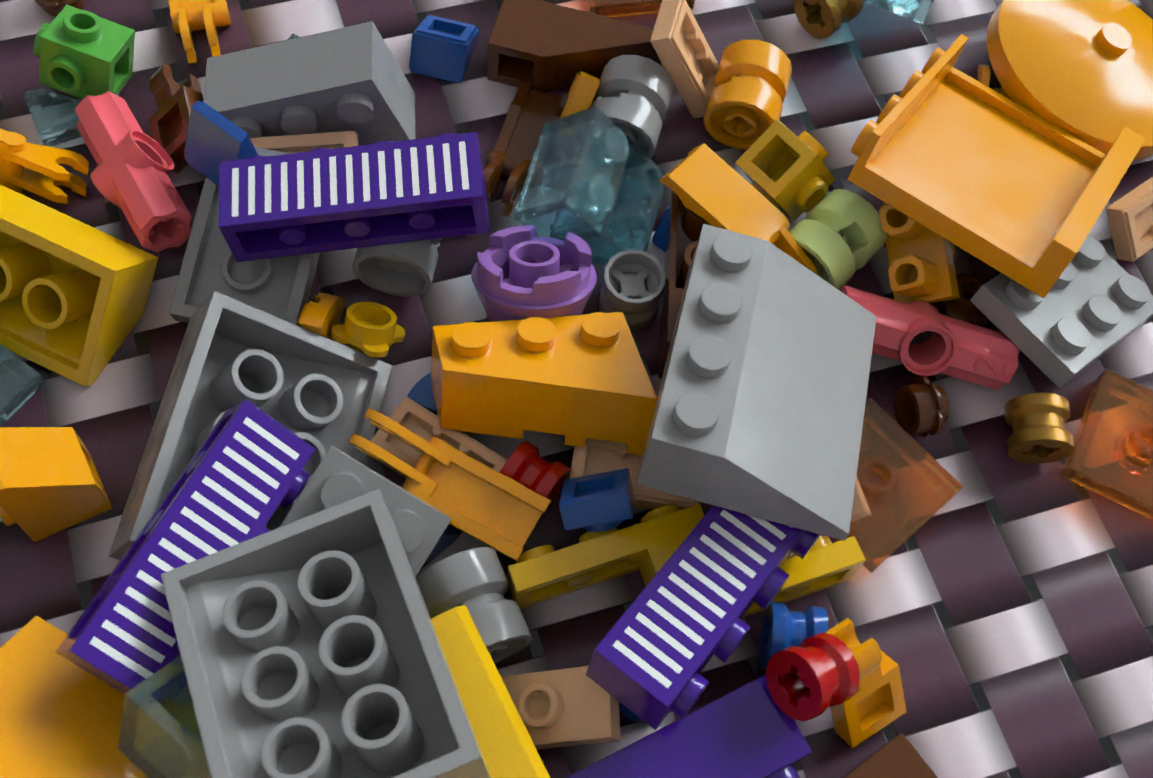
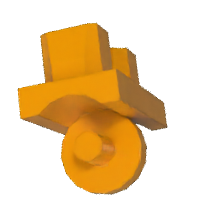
M889 204L881 205L879 215L881 229L887 233L888 275L894 300L902 303L913 301L934 303L960 298L954 259L958 256L956 245Z

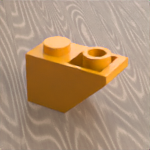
M0 427V517L7 527L17 523L33 542H36L112 509L91 454L73 427Z

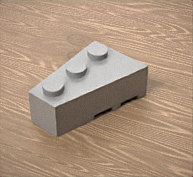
M373 21L207 58L204 102L248 133L250 138L355 131L358 133L359 146L373 144L378 141L395 142L416 139L415 92Z

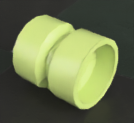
M835 189L828 193L807 213L805 219L796 223L789 230L790 234L816 266L818 276L839 291L843 285H846L852 279L856 270L864 267L883 248L887 240V233L881 229L880 215L876 209L859 194L845 189Z

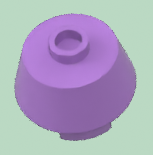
M536 225L515 226L491 234L490 247L483 253H477V262L471 272L472 282L489 322L520 320L530 317L554 318L581 315L597 281L596 270L591 264L592 252L588 244L579 236L568 231L565 241L552 237L536 236Z

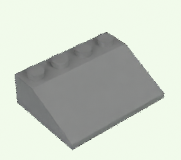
M703 224L687 274L636 484L845 541L850 531L877 316L769 241Z
M214 291L189 320L108 557L121 560L225 411L245 399L315 448L314 453L303 468L310 474L308 481L331 445L366 465L368 455L356 449L355 445L351 444L349 440L353 433L369 441L373 438L376 426L371 424L370 420L364 417L368 408L380 412L392 365ZM299 495L288 507L283 508L279 505L265 527L270 531L279 528Z
M380 488L161 574L211 778H491L405 549Z

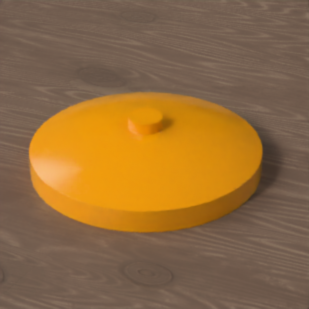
M1003 0L990 18L986 39L993 71L1010 99L1104 154L1110 149L1124 127H1127L1146 138L1133 160L1153 155V20L1128 0Z

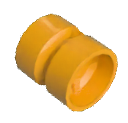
M741 40L731 43L723 50L714 87L712 88L703 119L706 130L715 140L729 147L748 150L776 119L780 121L783 109L782 103L785 99L792 74L791 61L781 49L771 43L760 40Z

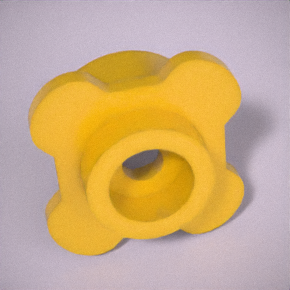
M364 301L354 303L347 308L345 323L334 325L331 330V337L334 341L347 344L349 348L364 353L367 356L380 358L388 355L389 347L393 343L404 341L405 330L396 324L397 316L390 308L379 303Z

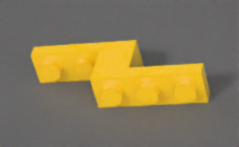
M676 504L665 505L645 514L641 518L642 523L621 530L614 527L601 532L588 531L579 538L580 543L555 551L552 545H543L530 549L520 555L516 564L508 566L507 580L510 587L507 591L510 599L516 601L519 608L523 609L637 570L640 571L645 586H647L705 516L701 505L697 504L679 510ZM821 536L803 560L793 553L794 556L788 558L780 567L790 576L772 601L785 603L849 581L866 561L855 536L846 538L845 541L840 540L834 543L831 542L830 537ZM754 602L743 617L764 609Z

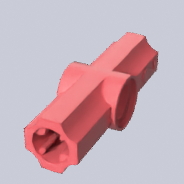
M110 91L97 96L87 95L74 110L78 116L76 127L97 163V166L90 174L92 183L106 199L122 209L142 247L156 253L167 248L180 247L190 237V221L192 216L168 176L175 166L172 158L159 143L142 131L123 98Z
M843 285L840 290L877 316L872 353L901 361L908 371L916 375L931 376L942 373L999 390L1002 385L1010 383L1018 367L1020 349L1002 332L942 315L935 306L927 302L913 301L902 303ZM925 331L934 332L926 342L918 345L910 344L911 340L919 333Z

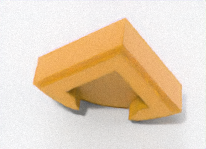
M581 70L579 73L576 72L568 93V100L559 119L558 125H560V130L579 136L600 84L599 78Z
M320 292L318 295H315V302L309 301L303 307L298 319V326L333 340L331 330L334 325L340 322L345 307L344 299L340 296Z

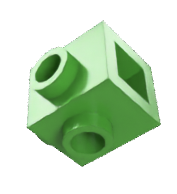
M66 5L50 24L44 23L40 27L34 41V54L40 58V84L80 99H84L87 95H102L107 91L119 95L133 74L135 30L101 18L92 12Z

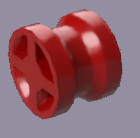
M525 440L513 451L499 473L551 500L547 509L537 521L538 523L560 495L563 481L569 478L571 468L559 461L549 463L540 457L538 447Z
M818 633L802 640L798 647L791 646L774 653L768 661L766 669L767 687L773 701L783 713L794 720L803 722L820 716L829 706L833 707L850 700L857 692L860 681L858 664L851 650L842 640L827 633Z

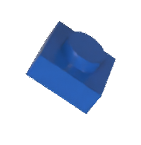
M629 468L565 479L559 503L565 530L583 527L584 530L589 532H601L618 526L623 520L632 519L634 490Z

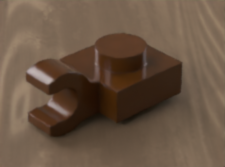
M163 64L149 80L150 89L157 101L158 111L148 121L152 138L172 158L175 165L172 171L179 173L188 165L184 150L191 107L197 100L202 103L204 98L196 76L189 74L178 85L172 77L170 66Z

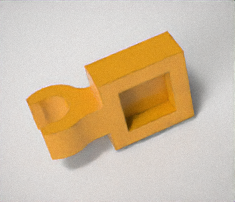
M847 618L825 633L832 634L842 640L851 650L858 664L860 681L857 692L850 700L830 707L835 732L849 746L854 748L907 711L899 665L880 650L878 643L872 637L860 644L855 634L854 624Z

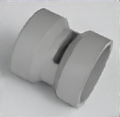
M630 249L621 251L611 257L604 270L599 298V311L602 313L623 312L631 333L644 330L651 325L658 313L660 297L665 286L666 274L662 264L653 255L642 250Z

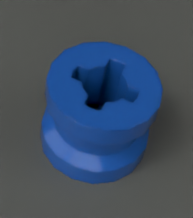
M772 601L764 610L760 629L759 658L761 668L767 669V663L774 653L791 646L798 647L802 640L828 631V617L825 608L808 606L802 612L791 611L784 603Z

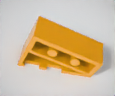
M595 312L587 315L554 318L530 317L520 320L480 323L464 322L454 325L433 326L431 387L441 429L523 439L524 430L565 435L564 445L585 448L586 438L625 443L627 444L626 453L644 454L657 396L623 312Z

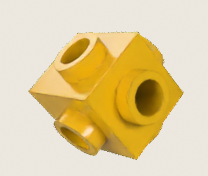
M778 119L735 162L752 181V186L793 221L803 212H809L827 195L829 186L835 180L823 162L829 156L826 149L805 130L799 136H796Z

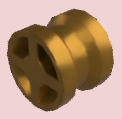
M794 0V11L798 21L810 35L819 39L832 35L839 29L841 23H848L861 13L863 8V0Z
M1043 392L1029 393L1017 396L1004 405L1005 421L1013 427V434L1007 439L1008 456L1022 463L1042 464L1060 461L1069 457L1074 452L1073 435L1065 430V422L1070 418L1069 401L1064 396Z

